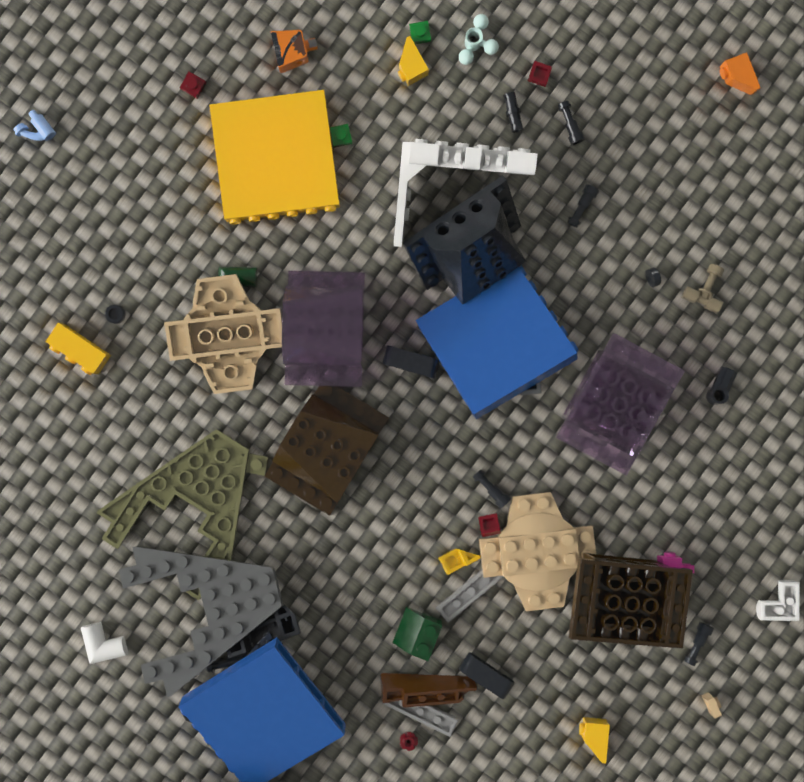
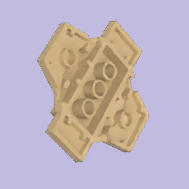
M237 274L197 279L193 309L185 316L184 320L164 322L170 361L190 359L193 363L201 366L214 394L252 390L258 359L264 354L266 349L286 346L281 308L261 310L249 300Z
M551 492L512 496L507 526L501 530V534H498L496 537L479 539L483 578L504 576L514 585L525 611L564 607L569 580L577 570L578 558H583V553L596 554L593 526L573 527L565 521Z

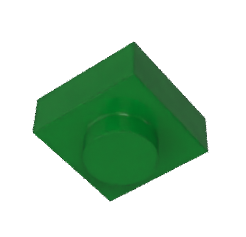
M428 21L409 24L411 38L415 45L431 42Z
M348 124L330 127L334 148L352 144Z

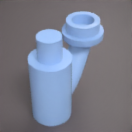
M35 110L30 111L29 116L32 118L31 123L38 133L28 131L29 128L24 123H20L14 128L16 136H24L36 141H48L56 135V132L44 116L38 114Z

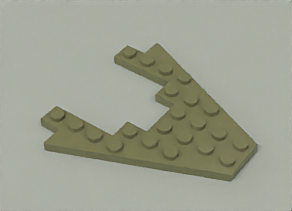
M214 430L99 509L97 514L111 522L102 540L119 549L149 501L161 509L167 510L175 495L207 514L198 529L199 533L213 541L205 557L232 561L250 449L220 430ZM199 588L186 591V593L197 600L201 599Z

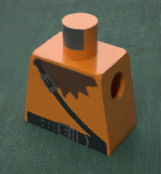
M302 30L271 31L280 73L308 63L307 52L318 50L316 38L304 40Z

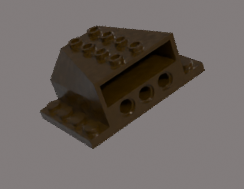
M323 378L316 392L308 399L281 442L265 477L330 516L389 417Z
M583 553V558H578L568 638L571 640L683 649L693 570L670 567L652 559Z

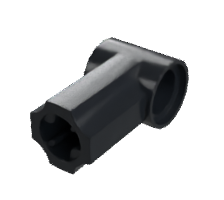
M723 366L720 367L711 389L706 394V399L710 404L718 405L727 402L729 391L737 376L734 370ZM716 391H718L721 395L719 401H717L714 397Z

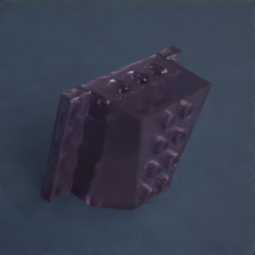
M288 271V286L285 287L282 315L283 364L285 365L284 385L362 387L365 273Z
M613 333L604 350H598L563 413L562 418L565 421L556 438L627 476L685 371Z

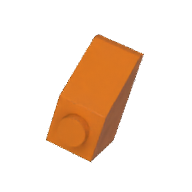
M747 52L725 60L720 66V76L727 85L749 95L755 94L761 88Z

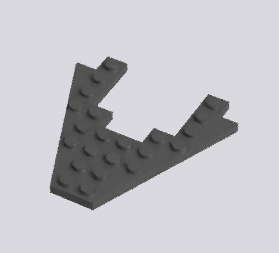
M136 546L132 547L136 565L119 570L123 589L177 574L181 593L197 588L200 589L208 626L190 631L195 650L141 664L145 684L163 679L167 697L178 692L284 606L275 568L271 566Z

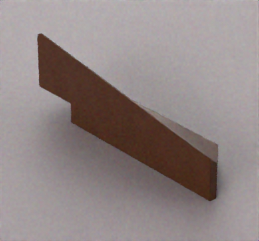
M381 673L380 675L382 704L402 700L403 708L460 703L464 700V695L467 692L477 690L475 681L468 676Z

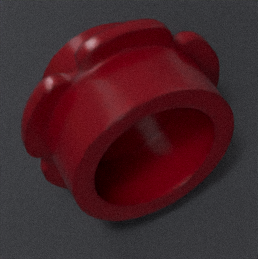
M405 732L400 736V747L402 749L412 751L418 745V738L413 732Z

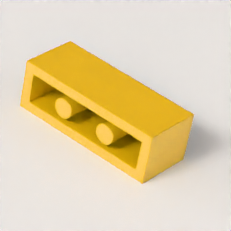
M59 322L45 341L50 345L49 348L58 354L60 352L66 355L65 359L72 364L78 363L82 366L81 370L89 375L92 373L99 374L111 357L109 353L67 325Z

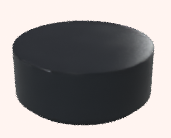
M652 267L645 271L646 279L651 287L654 288L661 284V276L656 268Z
M115 304L107 307L105 311L107 321L113 324L123 322L126 316L123 307Z

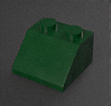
M406 607L392 643L410 655L429 661L443 626L442 620Z

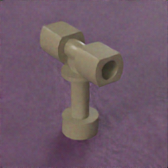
M710 264L707 269L709 276L704 287L699 288L697 291L687 286L681 298L691 303L698 302L703 304L705 309L718 313L723 302L713 298V293L710 291L716 278L722 276L724 269L718 265Z

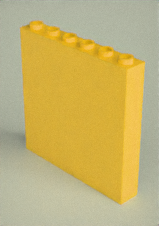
M324 90L209 105L223 214L227 222L234 225L242 223V220L257 222L260 221V218L265 217L273 220L278 219L280 215L295 217L298 216V213L306 212L307 215L316 214L318 210L333 212L336 211V208H340Z

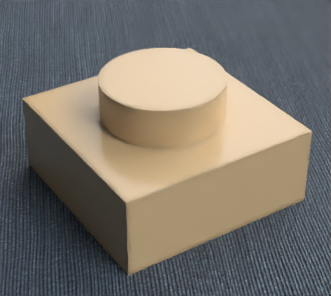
M709 692L701 695L709 713L714 718L722 716L719 710L722 707L717 697H713Z

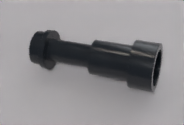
M569 101L560 103L558 110L559 112L562 111L567 123L565 126L569 133L568 139L570 144L576 145L583 142L585 137L583 132H580L577 121L573 119L569 109L571 104Z
M586 184L582 190L583 194L577 203L579 206L574 215L568 218L567 223L575 228L581 224L579 220L584 210L588 209L593 198H596L599 193L597 188Z
M480 469L473 476L474 481H479L488 490L487 493L496 501L495 504L500 509L503 508L511 500V497L507 493L504 494L496 485H493L484 476L485 472Z
M699 622L696 628L698 631L693 640L694 645L689 656L685 655L684 661L692 666L698 663L696 660L698 653L714 630L713 627L703 622Z
M248 653L232 658L227 657L225 660L214 661L207 667V672L214 673L215 669L230 667L246 657Z

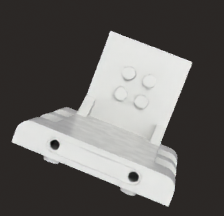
M415 139V142H403L394 246L402 247L405 221L409 220L410 208H406V202L410 201L411 188H408V181L425 166L534 175L537 153H530L531 149L522 148L510 151V147L500 146L489 150V145H477L472 148L467 143H457L455 146H448L446 141H436L435 144H428V140Z

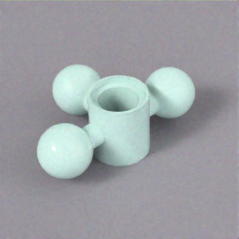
M478 14L473 22L475 27L470 28L466 32L464 42L466 49L459 53V61L464 65L472 63L474 59L472 51H476L480 47H484V51L489 55L497 53L499 49V44L496 40H483L481 30L487 28L489 24L488 17L484 14ZM474 36L478 38L479 41L474 43L471 42L469 38Z

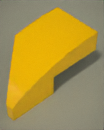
M453 549L438 557L447 575L481 558L479 555L459 549Z

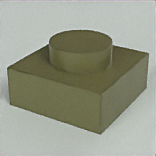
M249 453L246 473L265 476L269 457Z

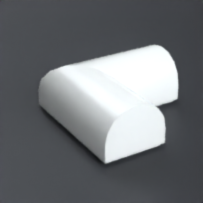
M778 580V600H758L756 604L758 618L770 621H799L800 582Z
M101 622L81 627L89 664L129 654L125 637L120 636L106 640Z

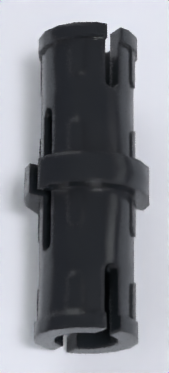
M508 92L503 97L507 109L506 116L509 118L511 132H521L524 128L520 116L521 109L518 107L516 93Z

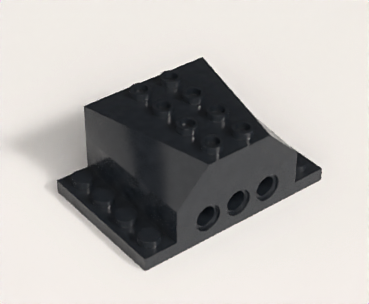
M503 175L403 242L426 290L444 280L462 305L482 291L489 289L491 285L505 278L507 274L527 262L511 234L515 233L522 226L508 182Z

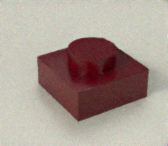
M534 61L528 81L546 87L552 66Z
M188 71L179 88L198 99L207 82Z
M497 513L478 517L482 537L501 534Z

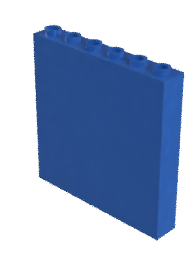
M519 266L507 274L505 278L497 281L489 289L482 291L462 305L455 296L416 320L419 329L476 420L578 359L577 352L579 350L576 344L568 340L566 337L568 336L567 331L563 326L559 327L556 322V315L552 310L549 311L547 309L544 297L542 295L538 296L535 284L532 280H527L525 277L527 274L522 266Z
M277 637L182 696L179 704L182 715L190 720L193 728L200 732L205 742L215 750L218 758L225 762L229 771L235 774L239 782H268L345 735V722Z

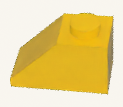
M410 36L406 38L399 63L400 71H398L402 82L406 81L408 86L428 76L429 72L426 63Z
M583 717V723L579 725V734L597 758L606 764L610 724L606 719Z

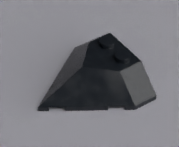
M285 605L282 606L227 651L228 657L232 658L249 653L268 631L271 632L274 639L277 637L280 642L301 634L296 614Z

